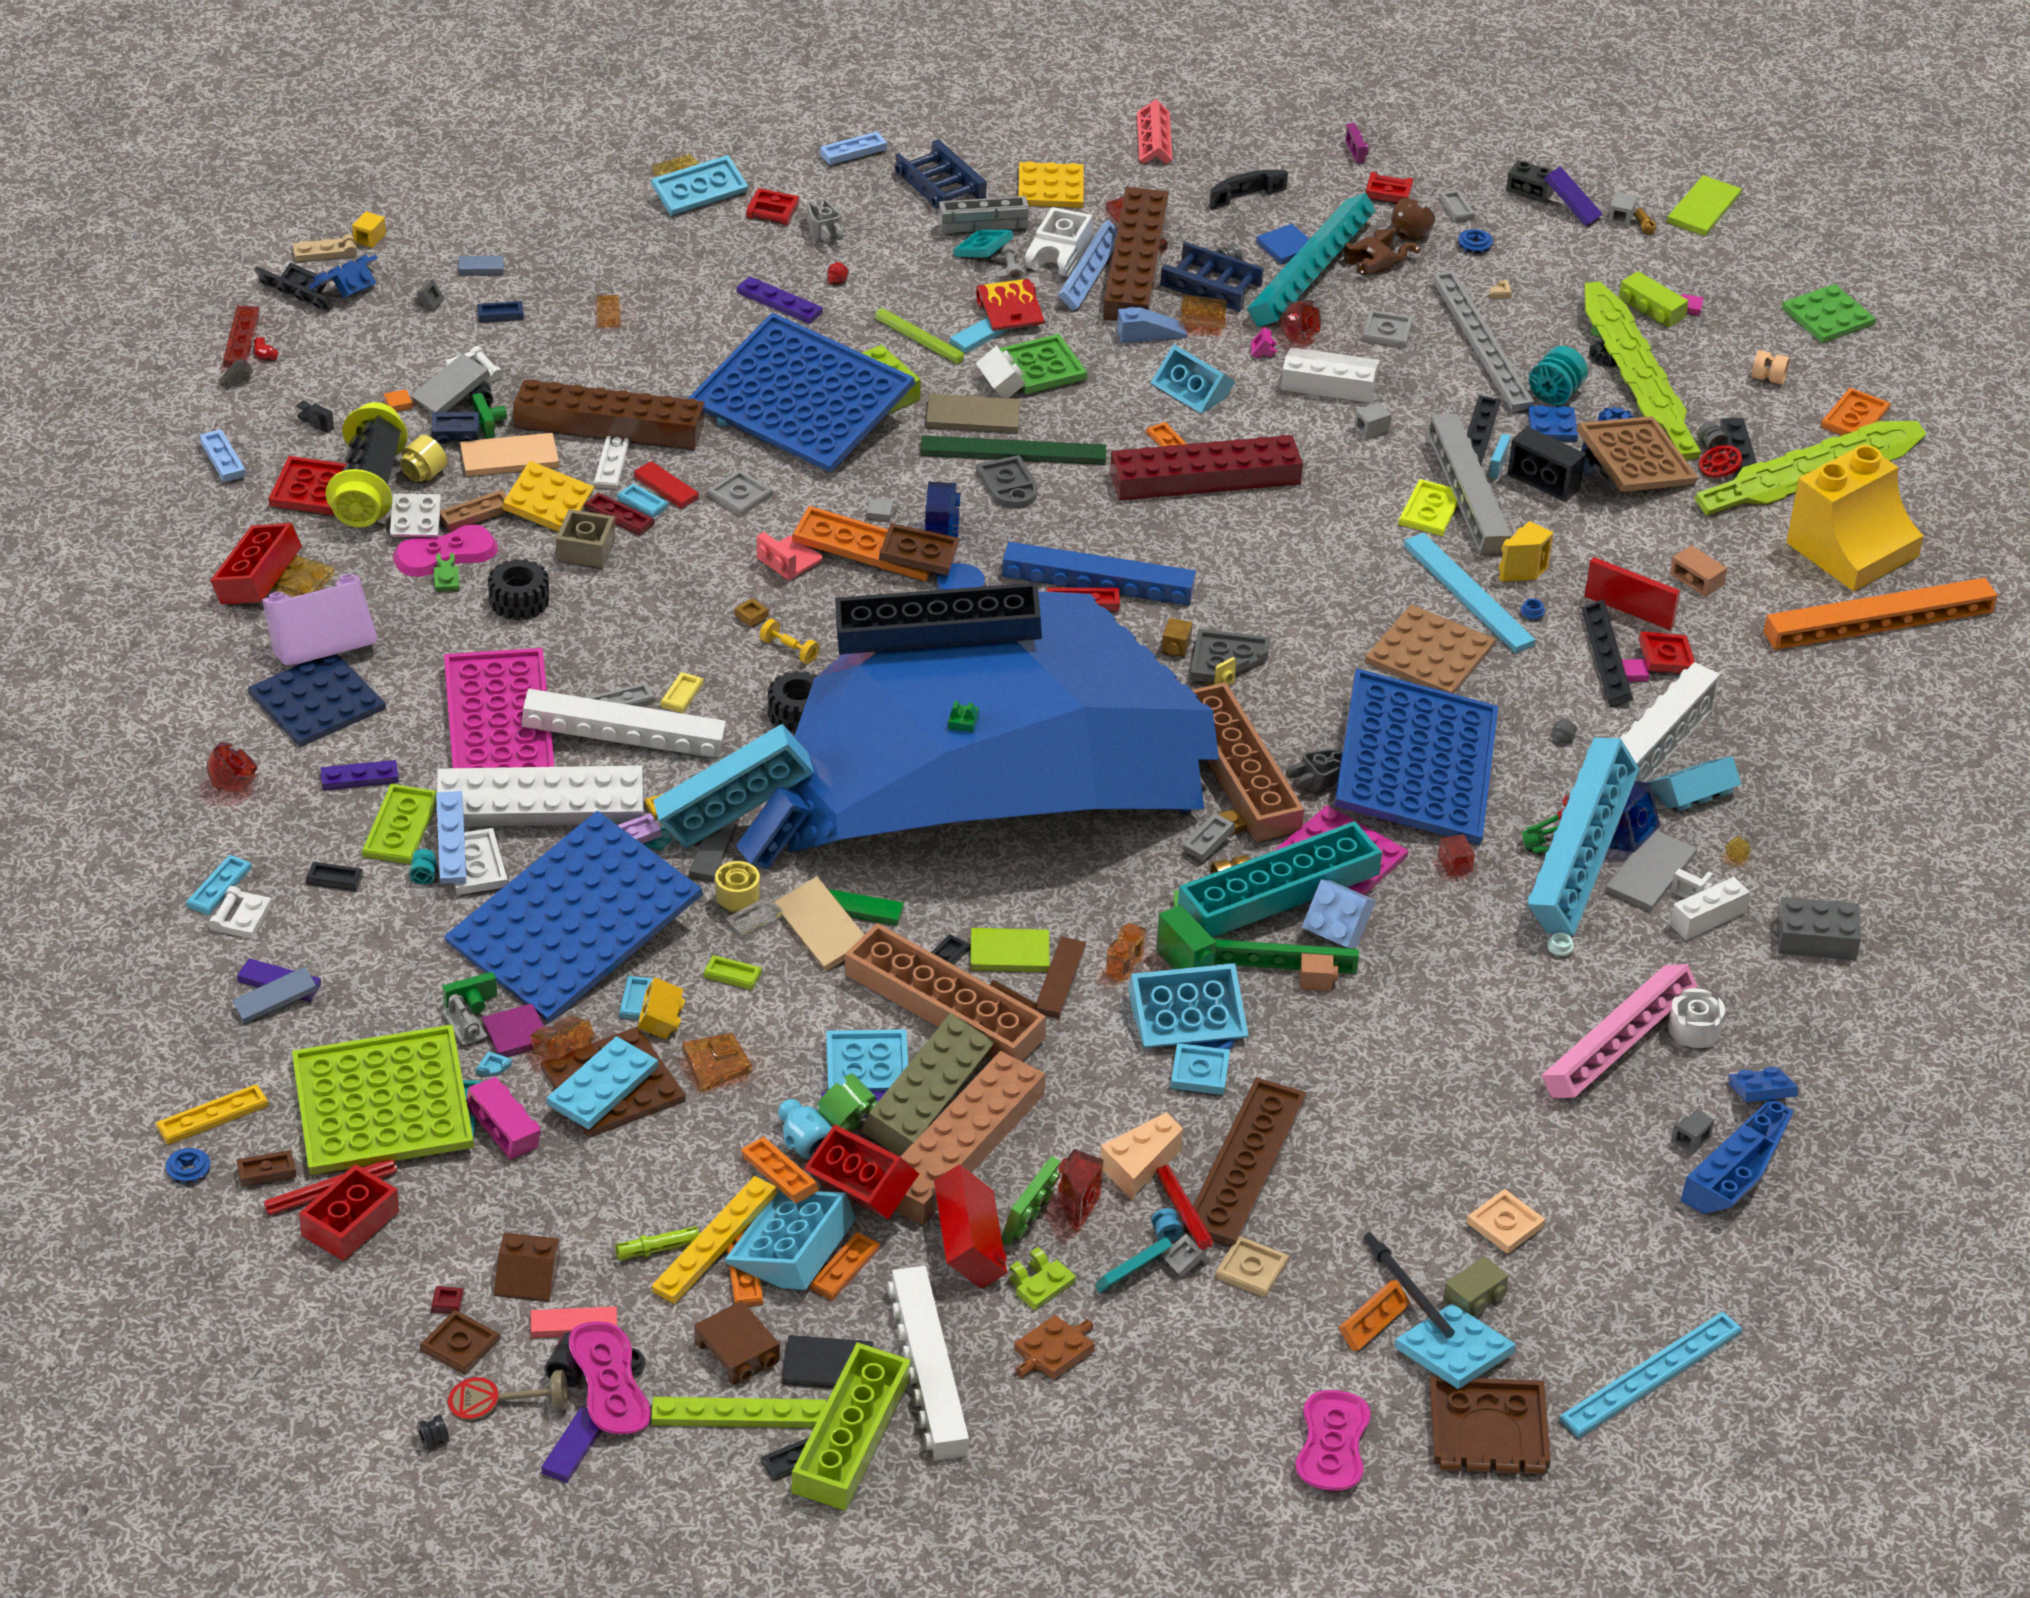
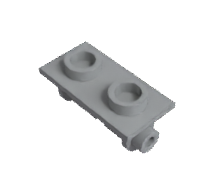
M457 994L450 996L449 1008L443 1009L442 1013L450 1025L453 1024L454 1033L461 1045L465 1046L486 1039V1033L474 1013L471 1012L467 1002L464 1003L463 997Z

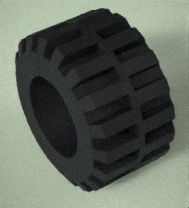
M513 559V561L507 560L503 564L496 565L495 569L489 572V605H491L493 611H496L497 615L502 616L504 614V618L510 619L514 617V620H520L521 617L530 619L531 615L536 617L539 615V611L544 612L550 600L549 577L542 565H537V562H529L526 559Z
M793 671V673L787 672L783 676H777L775 681L770 683L768 688V717H770V722L775 724V727L783 724L788 731H793V734L796 733L814 678L818 675H811L806 671L803 673Z

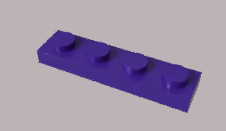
M751 276L737 286L738 294L808 324H811L823 313V307Z

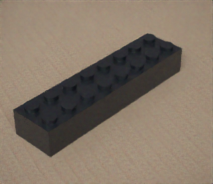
M1037 582L835 598L839 655L1042 639Z

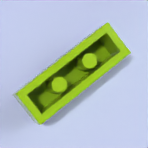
M1637 271L1620 283L1619 299L1668 328L1686 318L1689 300L1643 273Z

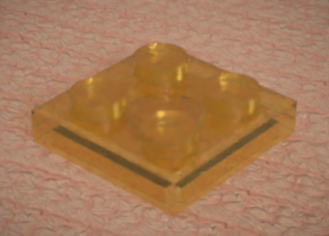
M296 555L271 589L295 597L319 591L333 577L335 570L334 567Z

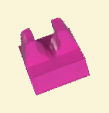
M1263 327L1251 341V355L1253 357L1260 358L1262 355L1273 357L1277 352L1274 348L1277 343L1271 338V330Z

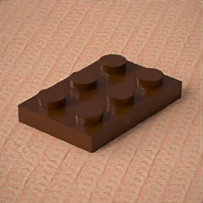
M890 523L880 550L879 560L949 576L959 547L960 538Z

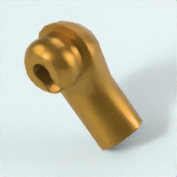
M1641 207L1637 209L1633 215L1640 222L1642 232L1648 235L1653 234L1657 227L1656 223Z

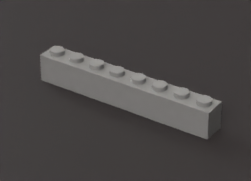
M1432 414L1427 429L1428 437L1452 488V492L1457 499L1479 554L1503 553L1501 552L1502 545L1505 540L1512 537V531L1508 529L1505 516L1501 513L1498 500L1495 499L1492 493L1491 484L1488 483L1485 471L1479 464L1478 455L1472 448L1471 439L1467 437L1464 424L1461 423L1458 414Z

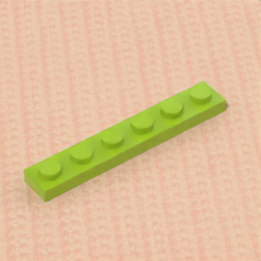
M653 1397L652 1425L814 1428L826 1405V1399Z

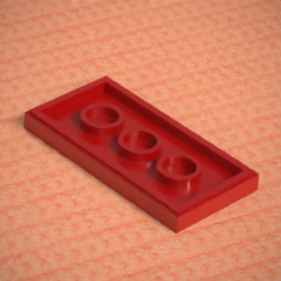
M1596 557L1590 560L1584 597L1594 601L1604 599L1609 607L1672 630L1675 625L1680 590Z

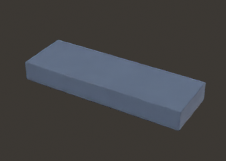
M303 967L232 1001L243 1023L246 1024L316 992L317 987L306 967Z

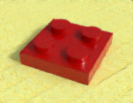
M1640 632L1638 640L1648 671L1682 673L1684 669L1687 670L1695 662L1687 635Z

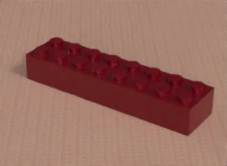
M1280 435L1111 451L1110 474L1119 501L1298 485L1301 484L1303 462L1293 435Z

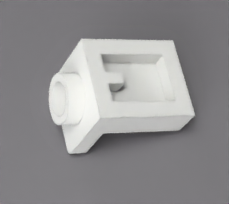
M1678 869L1674 874L1671 892L1686 899L1714 886L1711 883L1713 874L1707 872L1701 879Z

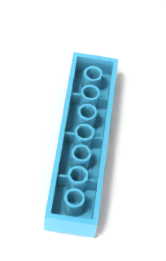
M1593 738L1591 746L1587 750L1583 766L1579 770L1575 786L1570 792L1567 806L1562 812L1559 826L1554 832L1549 851L1545 855L1541 871L1537 875L1533 891L1528 897L1527 905L1546 933L1575 935L1640 768L1621 738Z

